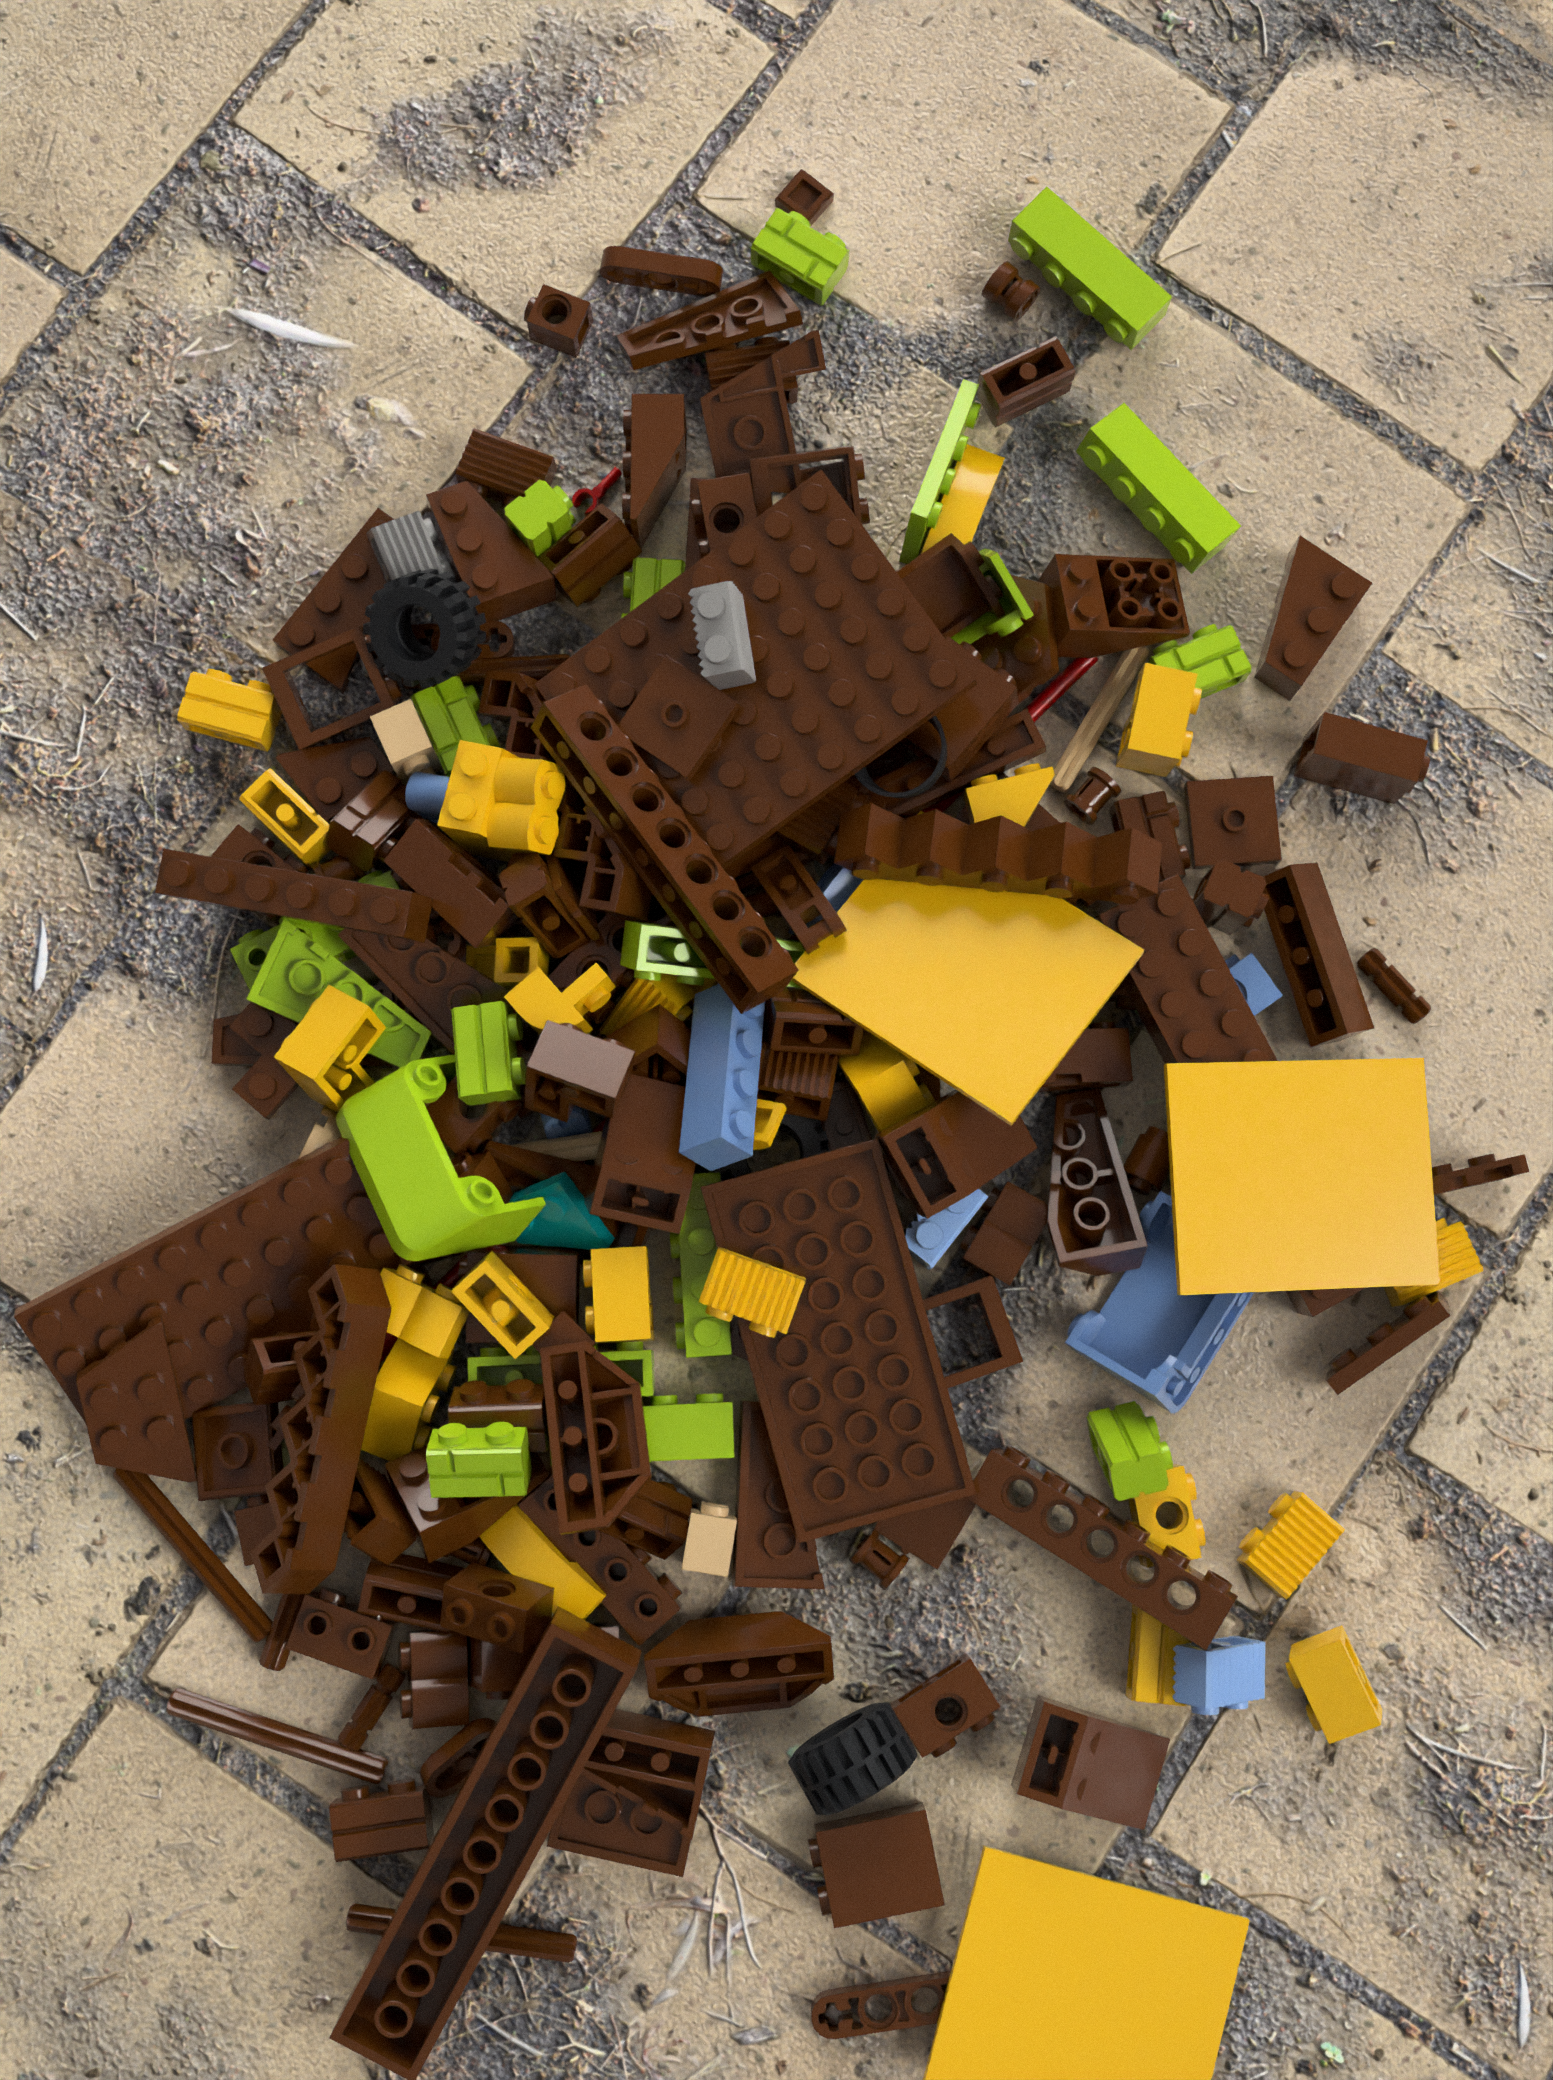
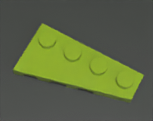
M965 379L961 383L912 508L899 562L908 564L917 558L921 552L929 527L936 528L943 508V504L939 503L942 494H949L956 474V470L951 469L954 460L961 462L968 444L969 437L964 435L966 427L974 429L982 404L975 402L979 387L977 383Z
M284 918L246 1000L299 1024L307 1014L311 1004L320 997L328 985H331L368 1005L386 1027L367 1054L398 1068L413 1060L420 1059L432 1032Z

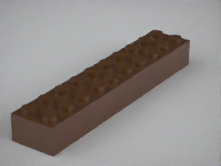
M1178 873L1159 883L1157 895L1140 898L1137 903L1131 905L1118 904L1094 917L1097 921L1144 949L1143 955L1124 978L1122 984L1165 1064L1278 1061ZM1365 1288L1286 1291L1298 1314L1314 1317Z
M557 1607L343 2006L329 2037L331 2040L407 2080H416L633 1678L642 1650L561 1607Z

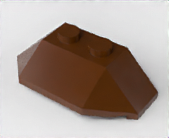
M587 1341L540 1348L559 1534L565 1535L608 1528L652 1478L641 1385L611 1360L598 1352Z
M782 1611L689 1620L644 1655L649 1698L656 1701L663 1700L674 1708L698 1717L790 1708L811 1695L822 1684L826 1685L834 1680L831 1636Z

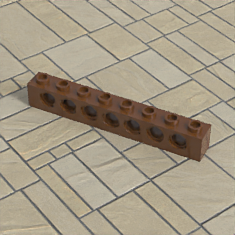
M587 684L543 702L531 729L739 1012L743 1014L781 993L799 971L793 963L791 955L785 948L781 947L767 928L763 917L752 908L739 890L736 881L726 873L712 854L708 843L700 838L686 819L682 808L674 803L660 784L655 772L648 768L633 748L631 740L622 733L610 717L603 702L596 698Z
M652 895L649 913L655 906L661 905L654 895ZM606 914L597 924L601 937L595 941H592L590 938L588 942L574 949L549 975L548 978L560 992H563L595 963L601 969L608 970V977L616 987L610 992L611 997L604 1006L595 1012L588 1011L582 1016L590 1026L594 1023L600 1024L611 1014L615 1007L613 1002L624 990L627 991L636 979L634 978L633 969L620 966L621 952H619V945L623 941L625 920L676 926L668 914L660 920H651L648 914L647 921ZM521 1017L523 1039L516 1041L517 1058L523 1057L527 1066L533 1053L528 1051V1044L538 1033ZM456 1075L446 1086L442 1096L437 1101L430 1103L426 1108L441 1140L457 1155L465 1152L474 1155L485 1150L487 1143L492 1140L491 1133L502 1122L507 1123L520 1112L523 1106L521 1101L525 1098L526 1084L520 1085L521 1098L487 1103L480 1116L468 1119L467 1110L469 1105L458 1098Z

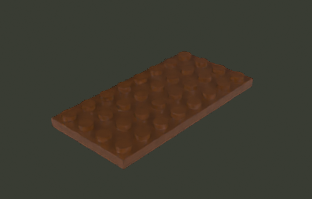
M341 1136L15 1309L14 1318L84 1422L85 1417L76 1384L77 1373L92 1362L105 1358L110 1349L124 1339L128 1342L146 1329L148 1322L155 1317L162 1316L186 1420L193 1416L192 1412L208 1408L247 1387L243 1369L246 1357H248L251 1339L306 1331L317 1332L320 1330L308 1289L332 1265L339 1264L378 1269L380 1273L383 1268L397 1270L399 1264H401L400 1256L390 1246L349 1154L350 1142L348 1138H342ZM424 1265L408 1266L425 1275L422 1283L431 1288L434 1287L432 1278Z
M878 1138L701 1186L717 1249L722 1247L806 1278L787 1334L777 1331L775 1338L759 1334L749 1329L751 1321L736 1316L798 1542L809 1541L976 1495Z

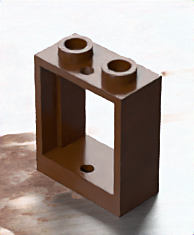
M852 445L748 458L757 517L773 506L768 468L841 459L846 504L861 524L870 523L867 497L859 498L857 482L865 480L862 453L854 454V447Z
M357 626L262 668L299 750L313 747L370 722V716L398 705L397 699L403 696L397 680L394 681L389 678L387 674L385 675L383 668L379 669L374 663L378 656L375 651L368 652L366 643L370 642L371 638L370 635L363 634V627ZM355 643L381 702L316 730L289 671Z
M993 1276L923 1300L925 1310L927 1311L975 1294L998 1358L945 1376L947 1389L1023 1362Z

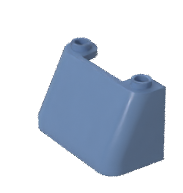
M1160 1191L1154 1201H1149L1144 1206L1139 1216L1148 1245L1140 1268L1124 1272L1099 1313L1090 1310L1085 1314H1078L1069 1326L1068 1338L1065 1343L1072 1350L1147 1399L1175 1414L1190 1398L1255 1292L1177 1295L1172 1198Z

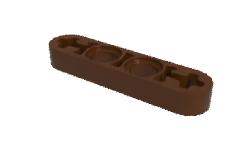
M951 1971L822 1991L814 1998L811 2005L813 2027L819 2035L827 2039H839L937 2024L945 1996L941 1985L948 1984ZM922 1987L934 1990L938 1996L936 2006L927 2013L919 2012L911 2005L913 1993ZM876 1994L884 1995L891 2001L890 2013L880 2020L870 2018L865 2012L866 2001ZM850 1998H857V2012L861 2021L859 2023H853L852 2013L839 2015L837 2019L838 2024L829 2025L827 2018H819L818 2016L826 2012L827 2003H835L836 2009L843 2011L851 2009Z

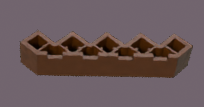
M487 670L478 713L509 724L505 750L519 758L543 759L556 763L531 729L543 702L546 701L535 686L538 680L521 673ZM565 775V791L557 809V814L561 815L553 856L587 866L579 906L612 916L647 921L653 893Z
M870 803L841 813L834 863L851 870V874L854 877L865 880L884 879L915 882L927 886L946 885L984 889L990 892H1018L1048 895L1053 898H1079L1131 905L1137 903L1140 898L1158 894L1162 843L1134 828L1096 837L1067 821L1032 831L1001 815L968 825L935 809L904 819Z
M334 1264L308 1289L320 1330L293 1355L305 1396L279 1420L291 1462L265 1485L277 1528L251 1551L262 1594H309L335 1571L392 1309L378 1269Z

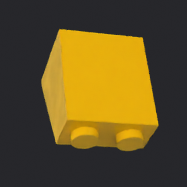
M460 740L437 826L469 854L509 862L515 852H508L488 846L487 823L490 811L495 803L494 777L498 763L502 757H519L500 747Z

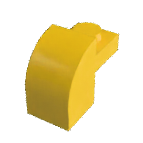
M536 937L496 938V945L476 949L473 946H467L466 963L493 979L494 983L510 991L537 967L547 977L549 975V952Z
M595 963L563 992H560L544 972L537 967L509 991L504 998L529 1026L540 1035L547 1020L558 1024H573L588 1034L593 1028L582 1016L588 1011L595 1012L604 1006L611 997L610 992L616 986L601 967Z

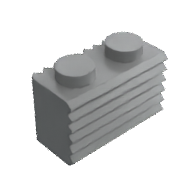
M420 511L373 527L367 532V537L370 540L387 583L418 570L438 569L439 574L446 571L453 574L446 559L440 561L433 546L439 540L432 521L429 518L423 520ZM414 605L412 610L417 609L420 606Z
M724 581L692 588L688 595L692 598L689 603L693 606L691 613L695 616L692 621L696 624L694 631L697 633L695 639L699 642L696 647L700 651L698 657L702 660L699 664L703 669L700 674L719 690L754 683L756 675L743 594L733 584V581Z

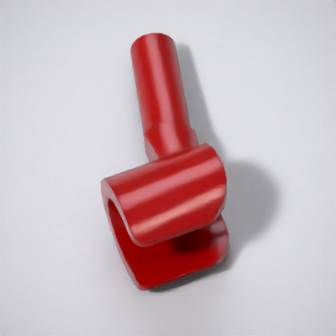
M614 467L592 490L588 488L579 489L572 497L573 506L577 508L583 500L587 498L593 499L591 507L584 513L587 516L601 504L600 499L622 476V472L617 467Z

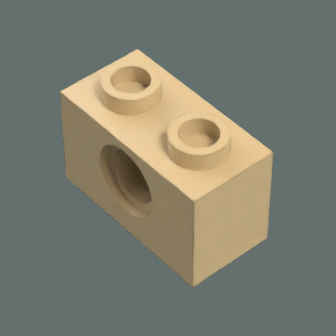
M411 699L370 716L390 764L398 778L402 780V784L408 783L409 778L415 772L436 775L437 772L444 770Z
M701 1501L700 1509L691 1508L681 1570L728 1577L737 1525L736 1516L728 1514V1505Z

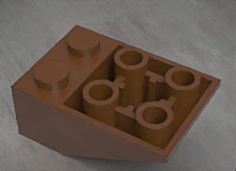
M632 393L631 410H623L624 437H626V451H623V478H625L626 493L622 494V516L625 519V526L630 535H633L641 549L686 471L687 427L684 394Z
M1055 554L1037 581L1045 583L1053 589L1058 657L1093 658L1185 638L1190 634L1174 559Z
M631 1074L613 1119L606 1116L584 1201L589 1214L680 1234L696 1163L679 1153L686 1086Z
M956 1089L875 1134L916 1211L927 1219L967 1197L1038 1148L1020 1115L1013 1125L1010 1126Z
M425 1445L386 1463L385 1467L392 1490L417 1535L416 1539L428 1563H431L472 1543L525 1496L431 1498L430 1475L428 1474L426 1460L428 1445ZM530 1452L532 1470L527 1494L549 1476L548 1470L537 1452Z
M1038 1695L1011 1786L1018 1795L1063 1810L1144 1830L1170 1738Z

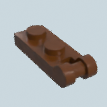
M788 844L750 867L756 879L808 955L820 948L818 943L833 935L836 938L847 931L832 905ZM821 916L822 920L809 928L806 926L808 922Z

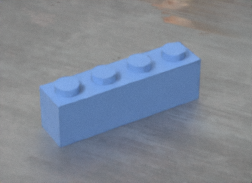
M719 984L696 993L694 998L679 1147L680 1154L709 1171L719 1169L753 1155L765 1002L741 1014Z

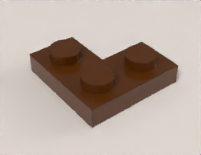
M250 1002L231 1023L229 1028L262 1056L232 1090L264 1118L269 1120L299 1087L296 1081L274 1058L285 1038L295 1030L297 1025L283 1016Z

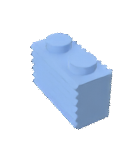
M977 1189L967 1197L928 1219L917 1214L913 1218L914 1221L910 1222L908 1228L904 1230L910 1256L928 1270L932 1269L988 1196L980 1189Z
M1229 1636L1213 1639L1207 1650L1193 1642L1176 1645L1173 1648L1176 1653L1173 1658L1176 1663L1173 1667L1176 1674L1172 1677L1176 1682L1172 1686L1176 1692L1172 1696L1175 1702L1191 1705V1712L1200 1715L1219 1714V1707L1247 1709L1248 1701L1265 1699V1641L1240 1636Z

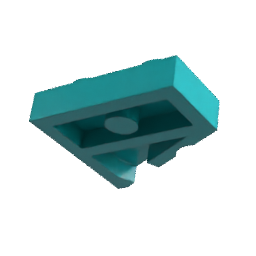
M566 1172L514 1192L509 1203L543 1197L546 1203L544 1208L516 1239L518 1243L591 1250L609 1248L614 1240L613 1235L599 1216L589 1214L584 1203V1196Z

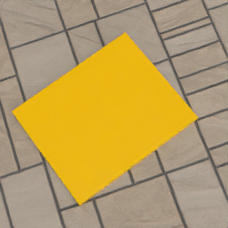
M864 879L837 911L847 931L836 938L831 935L819 942L820 948L809 955L805 951L795 963L799 971L791 981L1012 1126L1143 955L1144 949L1062 898L1007 891L990 892L984 889L946 885L927 886L915 882L884 879Z
M1424 1058L1164 1064L1177 1295L1440 1284Z
M983 1846L923 2080H1211L1250 1920L1247 1917Z

